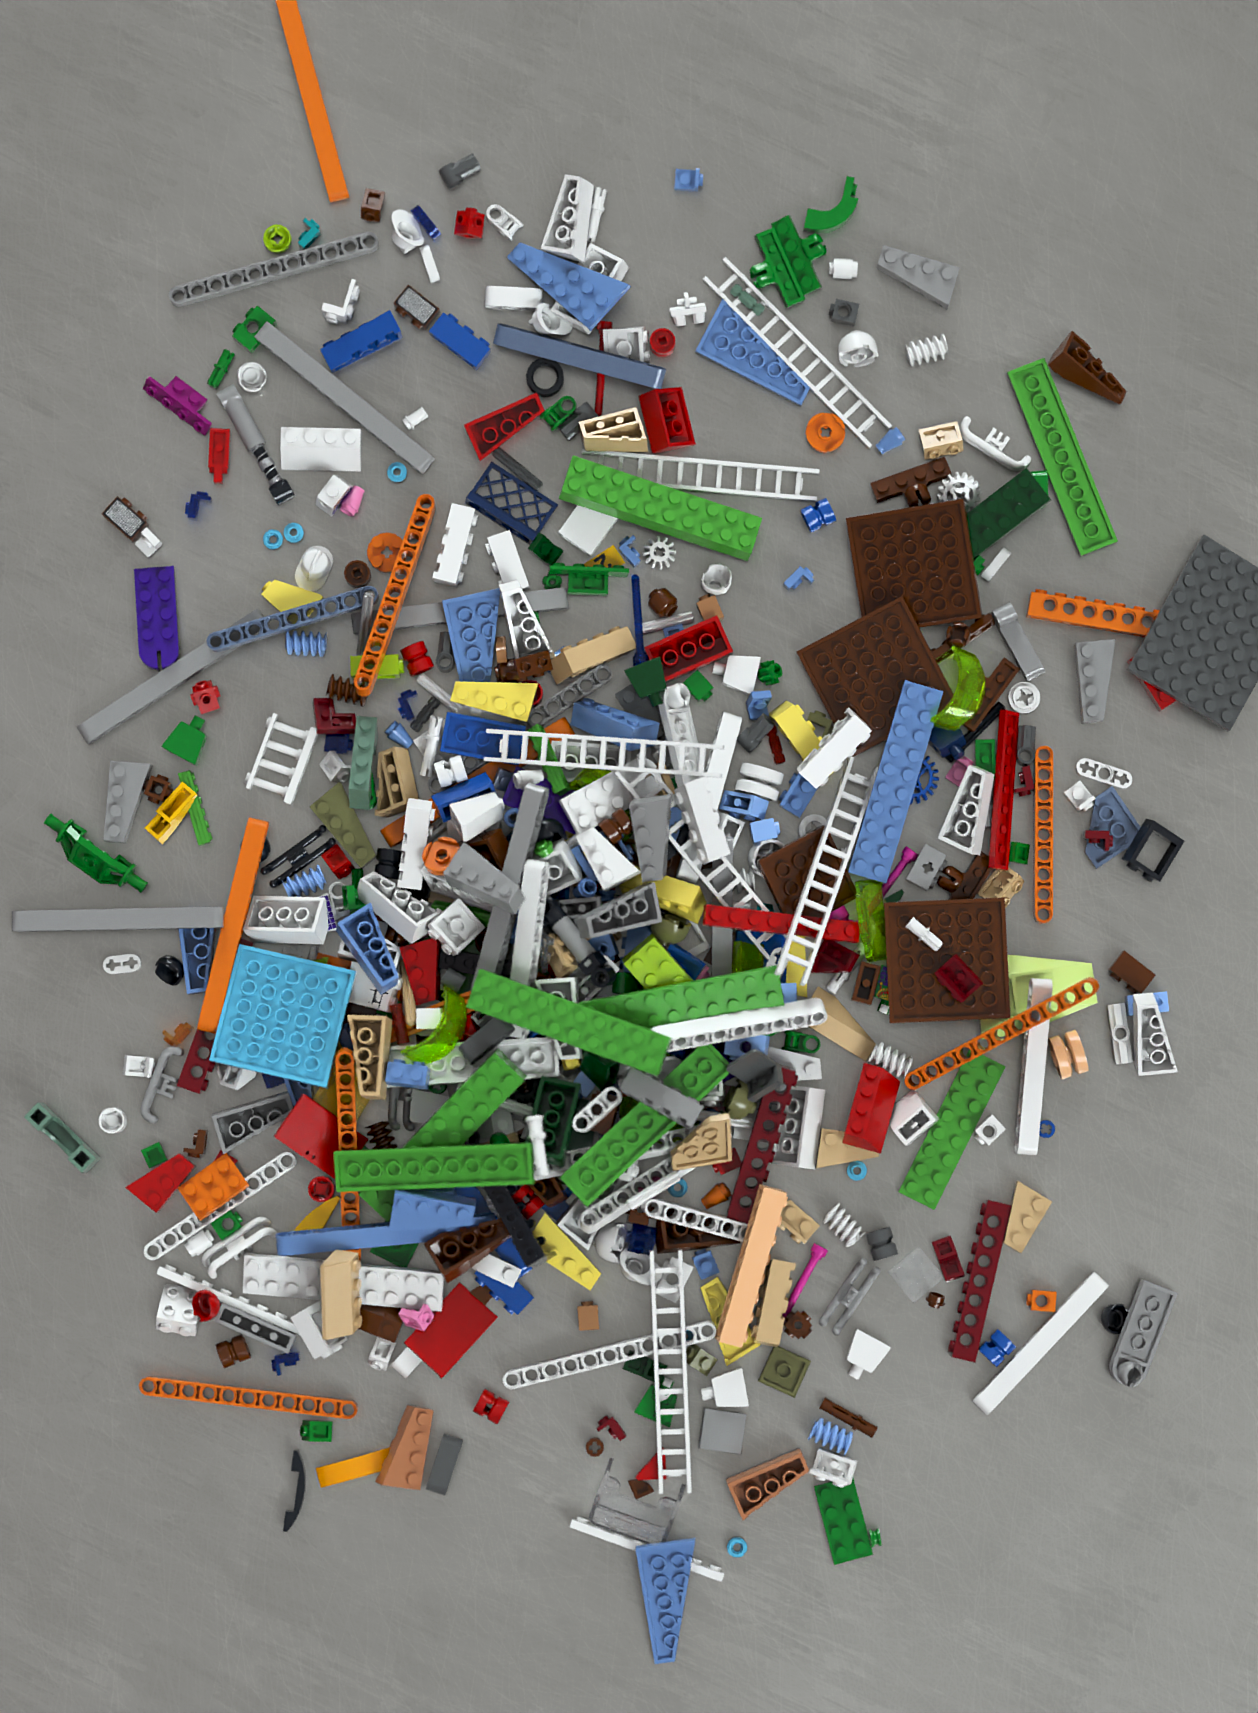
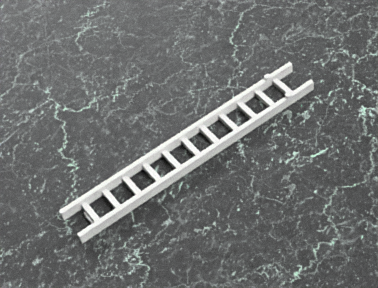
M725 257L723 262L734 274L719 289L706 276L703 278V281L721 300L724 299L744 322L810 387V390L870 449L872 444L861 432L868 430L874 424L873 421L876 418L888 430L892 425ZM737 278L748 287L746 291L749 294L753 292L762 301L761 304L764 307L767 306L776 315L760 331L750 321L756 315L753 310L745 316L736 307L741 301L737 298L731 302L722 293ZM780 319L790 330L773 345L764 334ZM795 334L803 344L787 359L778 348ZM808 348L817 358L801 373L792 362ZM822 362L831 372L815 387L806 376ZM836 376L845 386L829 401L819 390ZM850 390L859 400L842 415L833 404ZM864 404L873 414L856 429L847 418Z
M582 449V454L598 455V464L603 465L604 456L619 457L618 470L622 472L624 458L638 459L637 477L642 478L643 459L658 461L656 483L676 490L817 502V497L800 495L803 486L801 475L802 473L819 474L820 469L615 451H585V449ZM663 461L678 462L677 485L661 483ZM683 463L698 464L696 486L682 485ZM703 465L718 466L716 488L701 487ZM723 466L737 467L735 490L721 488ZM742 468L757 469L755 491L740 490ZM762 470L777 471L775 493L760 492ZM782 471L797 473L795 495L780 494Z
M486 729V733L503 734V739H500L499 752L502 753L501 758L484 757V761L722 778L721 773L704 772L706 748L724 750V745ZM509 735L523 736L521 759L507 758ZM529 736L542 737L540 761L527 760ZM548 738H562L560 762L546 761ZM568 739L581 740L580 763H566ZM587 740L601 741L599 765L586 764ZM607 742H620L619 766L605 765ZM626 743L641 744L639 768L624 767ZM647 744L660 745L659 769L645 768ZM666 746L680 747L678 770H665ZM686 747L700 748L698 772L684 771Z
M645 760V767L653 769ZM619 771L614 773L635 799L640 797L633 790V787L647 775L651 774L659 783V786L645 797L655 796L664 789L667 794H672L671 808L677 805L681 810L680 805L674 799V794L657 773L643 772L631 783H628ZM683 819L679 820L669 829L668 840L722 906L729 907L722 896L740 882L749 894L733 907L740 908L753 898L761 908L760 911L770 912L725 857L720 858L723 863L705 877L696 867L701 861L697 858L692 862L684 852L694 842L689 839L682 846H679L671 836L673 832L684 824ZM728 867L735 876V879L718 893L709 881ZM743 930L765 959L768 960L770 956L760 943L762 941L766 942L774 934L763 933L759 938L755 939L750 931Z
M852 756L848 758L774 972L777 976L781 974L785 959L805 967L800 982L801 986L807 984L878 771V767L873 769L869 781H866V777L857 773L854 775L850 774L849 772L854 761ZM847 779L866 787L863 799L843 791ZM841 797L861 805L857 817L837 809ZM835 815L855 823L851 835L831 827ZM829 833L848 841L845 853L825 845ZM822 851L842 859L839 871L819 863ZM816 869L836 877L833 888L813 880ZM810 886L830 894L826 907L806 899ZM804 905L824 913L820 925L800 917ZM798 923L818 931L814 943L794 935ZM792 941L812 949L807 961L788 953Z
M678 1249L679 1267L655 1268L654 1250H650L659 1494H663V1475L677 1477L686 1474L687 1493H692L682 1249ZM655 1273H679V1287L656 1288ZM680 1293V1307L656 1308V1294ZM681 1313V1328H657V1314ZM681 1333L682 1348L658 1349L657 1334ZM682 1354L683 1368L659 1369L658 1355ZM659 1374H683V1388L659 1389ZM684 1394V1408L660 1409V1395ZM684 1414L685 1428L661 1429V1415ZM685 1434L686 1449H662L661 1435ZM686 1454L687 1469L663 1470L662 1455Z

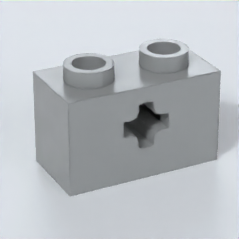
M925 844L905 880L925 891L928 888L933 889L938 880L935 875L938 870L942 872L947 863L944 860L946 855ZM929 863V864H931V867H930V868H931L933 871H932V872L929 871V872L926 874V873H924V870H925V869H924L922 866H923V865L926 866V865Z

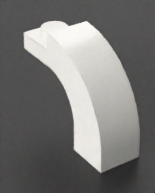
M488 1254L472 1267V1269L512 1288L522 1269L491 1254Z

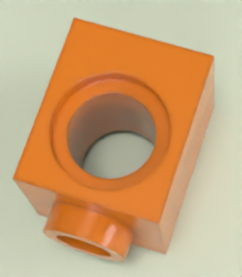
M1031 1290V1294H1027L1026 1305L1030 1306V1310L1055 1312L1057 1292ZM1039 1295L1046 1297V1304L1044 1306L1036 1304V1298Z

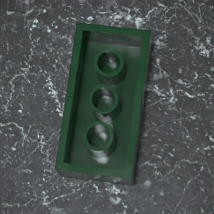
M541 1076L532 1116L542 1115L544 1118L542 1126L543 1132L546 1133L544 1146L547 1164L564 1167L573 1130L572 1121L576 1116L582 1093L581 1084ZM528 1128V1132H527V1136H526L525 1143H532V1142L529 1141V1139H528V1135H529V1128Z

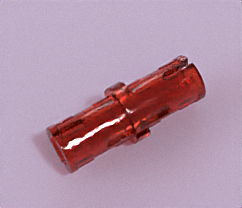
M402 1003L389 1005L397 1045L409 1043L410 1040Z

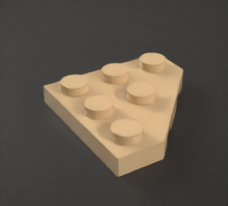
M729 1113L709 1116L671 1151V1167L673 1171L732 1161L731 1119Z

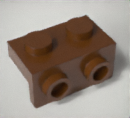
M545 650L514 659L515 670L506 672L508 680L515 679L516 683L528 680V676H533V678L543 676L545 671L553 669L549 651Z

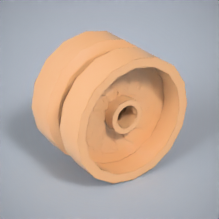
M1076 1030L1065 1033V1044L1059 1035L1048 1038L1052 1061L1061 1080L1072 1076L1071 1063L1077 1074L1089 1071L1085 1052Z

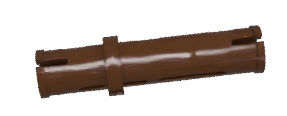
M826 1397L819 1409L852 1426L853 1430L857 1429L870 1438L874 1436L878 1428L862 1419L863 1416L853 1414Z

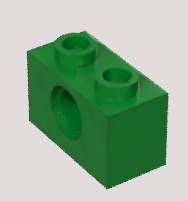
M258 305L255 309L251 308L245 315V321L242 324L238 323L232 331L234 333L232 335L233 339L251 354L261 344L254 336L265 322H269L274 327L277 324L276 320ZM251 324L258 325V330L255 333L248 332V327Z

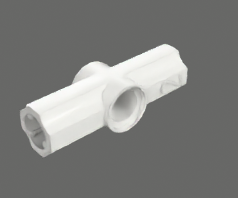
M1125 1003L1107 1005L1115 1065L1132 1063L1130 1031L1128 1029ZM1121 1028L1125 1031L1123 1039L1116 1038V1029Z

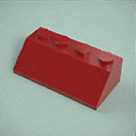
M717 615L644 647L649 660L660 656L666 683L733 654L732 647Z
M864 1063L842 1141L844 1144L880 1154L900 1081L884 1068Z

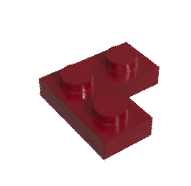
M313 698L312 704L317 734H355V713H335L333 699Z

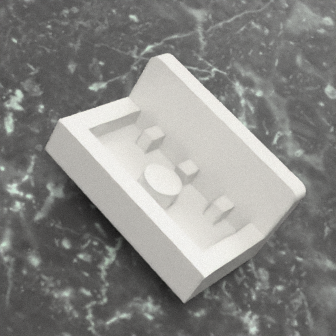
M819 1448L813 1468L809 1470V1473L813 1474L817 1480L825 1481L827 1479L833 1481L832 1484L835 1486L844 1487V1485L851 1484L858 1461Z

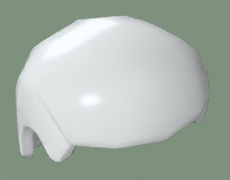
M255 362L244 363L236 375L238 385L247 392L261 390L267 380L265 369Z
M720 563L709 565L706 572L702 574V588L707 593L715 596L726 593L732 583L731 570Z

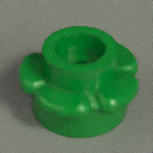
M547 574V576H544L542 583L545 590L560 588L562 579L559 575Z

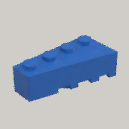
M389 310L375 319L360 325L357 329L342 334L341 338L326 342L320 350L330 371L334 373L403 337L397 322Z

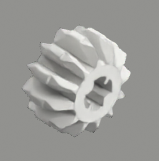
M657 536L656 543L650 538L649 543L652 546L645 544L644 548L648 551L642 553L645 557L650 556L645 560V563L648 564L653 561L651 564L652 569L655 568L656 564H659V570H662L663 563L669 568L670 564L667 560L675 561V558L671 555L676 554V550H669L674 546V543L671 542L666 545L667 537L664 538L663 542H660V536ZM656 549L664 550L663 557L654 555L656 554Z

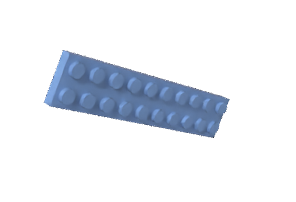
M904 680L848 868L849 873L887 883L943 691Z

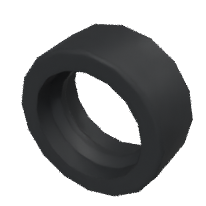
M540 358L532 362L526 374L528 387L533 393L537 392L538 396L549 397L558 393L564 381L563 370L559 363L546 358ZM548 366L556 372L557 380L551 388L542 389L535 384L533 376L539 367Z

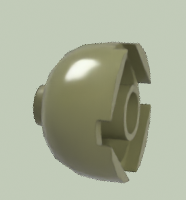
M668 911L666 914H661L662 922L650 925L652 934L665 946H669V943L677 944L682 942L691 927V923L686 924L687 919Z
M736 1079L738 1084L736 1087L732 1085L722 1104L725 1107V1111L721 1110L720 1113H729L730 1119L740 1120L749 1113L753 1114L757 1108V1103H752L747 1099V1084L740 1079Z

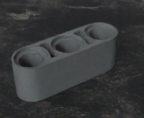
M494 1017L463 1042L458 1049L469 1064L472 1065L512 1034L515 1028L511 1023Z
M447 1434L443 1435L426 1490L445 1496L463 1442L462 1439Z

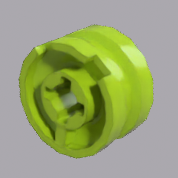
M275 224L266 229L263 241L270 252L281 254L289 249L292 238L286 227ZM276 236L281 237L278 244L274 241Z

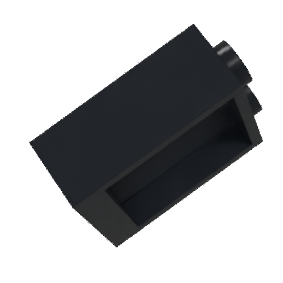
M1146 818L1122 860L1127 862L1126 867L1135 872L1137 870L1142 872L1144 879L1150 882L1153 880L1160 882L1183 845L1184 840L1156 821ZM1152 832L1170 843L1154 872L1136 860Z

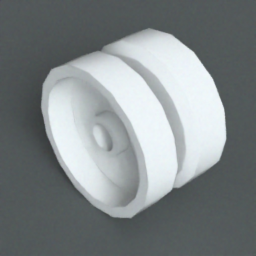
M742 763L740 774L750 780H737L735 791L776 802L779 791L774 787L768 786V784L781 785L784 774L762 766Z

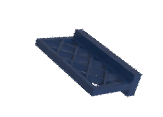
M493 462L487 467L465 500L467 505L475 508V510L507 531L510 530L512 534L529 545L540 533L558 506L557 503ZM492 468L500 473V480L490 481L488 474ZM513 481L516 483V491L506 492L505 482ZM502 483L504 493L493 495L491 485ZM488 486L490 495L481 496L476 492L479 487ZM530 492L533 494L534 501L523 503L521 493ZM518 494L520 504L509 505L508 495ZM505 496L507 506H496L494 498ZM547 503L551 506V509L547 513L540 514L538 504ZM535 505L537 514L526 516L524 506ZM521 507L523 517H513L510 509ZM538 518L539 526L536 531L528 526V519Z

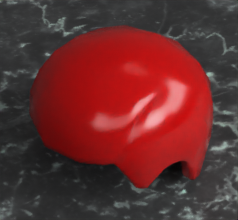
M209 1290L198 1291L192 1299L193 1315L198 1316L200 1322L215 1318L220 1309L218 1297Z

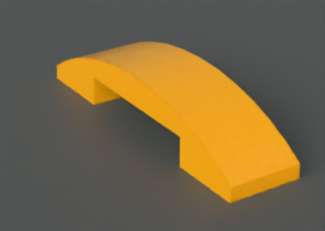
M391 1447L317 1467L316 1472L320 1486L325 1487L380 1472L384 1459L387 1458Z

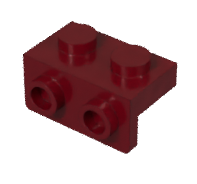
M957 954L952 956L934 973L937 976L938 982L946 986L950 990L951 996L961 1003L983 984Z

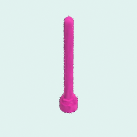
M907 846L901 852L902 859L889 875L887 883L882 885L856 921L860 922V929L907 864H910L912 861L914 862L919 856Z
M815 1243L813 1244L810 1254L812 1256L788 1299V1306L782 1317H786L791 1312L818 1260H821L822 1257L825 1258L828 1252L825 1248Z

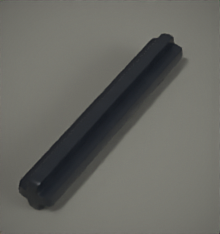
M997 702L990 709L974 732L969 730L964 735L966 744L961 747L963 751L999 716L1000 710H1005V706L1001 702ZM951 754L945 757L950 763L955 760Z

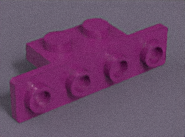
M150 376L146 379L143 390L148 395L154 397L164 407L174 412L181 420L190 424L197 432L204 436L209 432L212 423L198 413L208 399L177 376L166 387H163Z

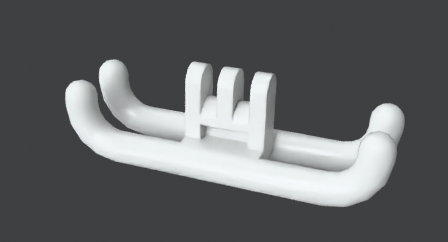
M968 416L964 417L960 425V432L966 442L1009 470L1021 471L1029 465L1031 457L1028 455L1021 461H1015L1002 453L1010 439L1008 436L1004 438L1003 442L999 441L1003 433L1000 432L995 438L993 435L997 429L993 428L984 441L969 431L971 418Z
M256 1217L209 1248L203 1254L201 1260L203 1266L208 1268L209 1276L215 1279L217 1277L216 1269L233 1257L236 1261L239 1260L238 1254L241 1253L244 1256L246 1248L248 1251H252L251 1245L262 1237L268 1235L271 1238H276L277 1231L273 1228H268L271 1225V1221L266 1217ZM258 1225L267 1227L262 1228L247 1239L243 1236ZM225 1247L228 1249L226 1253L212 1263L210 1262V1258Z

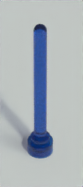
M634 574L631 577L636 642L633 666L649 661L646 652H644L639 576Z

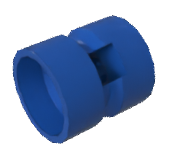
M826 498L817 501L814 507L809 505L800 510L805 524L811 533L821 529L822 524L827 526L836 521L834 512Z
M997 1329L990 1336L991 1341H985L978 1349L996 1367L1004 1361V1355H1010L1016 1348Z

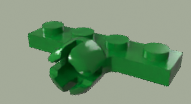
M790 215L771 223L803 295L806 296L822 288L812 265L815 259L825 255L827 252L826 245L820 244L823 242L822 237L814 233L801 239Z
M774 227L756 234L754 237L764 257V261L753 265L750 269L751 279L757 277L756 281L753 282L757 288H763L770 284H775L786 308L803 302L805 297Z

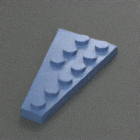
M519 243L507 256L514 265L590 331L631 288L627 283L523 243Z
M722 299L695 352L801 406L810 387Z
M499 588L442 600L460 682L491 681L500 599Z
M696 1538L639 1545L635 1548L655 1664L675 1662Z

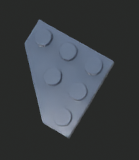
M1113 786L1095 797L1089 830L1110 831L1109 835H1113V847H1109L1108 852L1103 851V840H1100V843H1088L1087 839L1085 854L1095 869L1127 849L1141 828Z

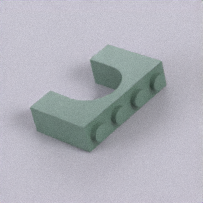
M357 716L348 789L350 808L370 810L373 755H376L378 741L377 717Z
M38 1102L24 1116L38 1131H42L68 1155V1160L81 1173H88L101 1159L45 1103Z

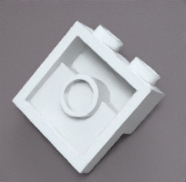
M645 326L603 329L605 352L650 363V351H646V343H649V332L645 331Z
M460 898L453 901L426 926L429 929V936L434 940L438 939L443 944L441 946L442 950L447 955L452 954L453 956L462 951L485 928Z

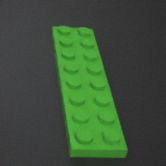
M970 1049L968 1050V1052H967V1054H966L967 1057H970V1056H971V1051H970ZM980 1055L960 1066L937 1113L939 1120L930 1127L898 1191L899 1193L935 1210L1006 1066L984 1055Z

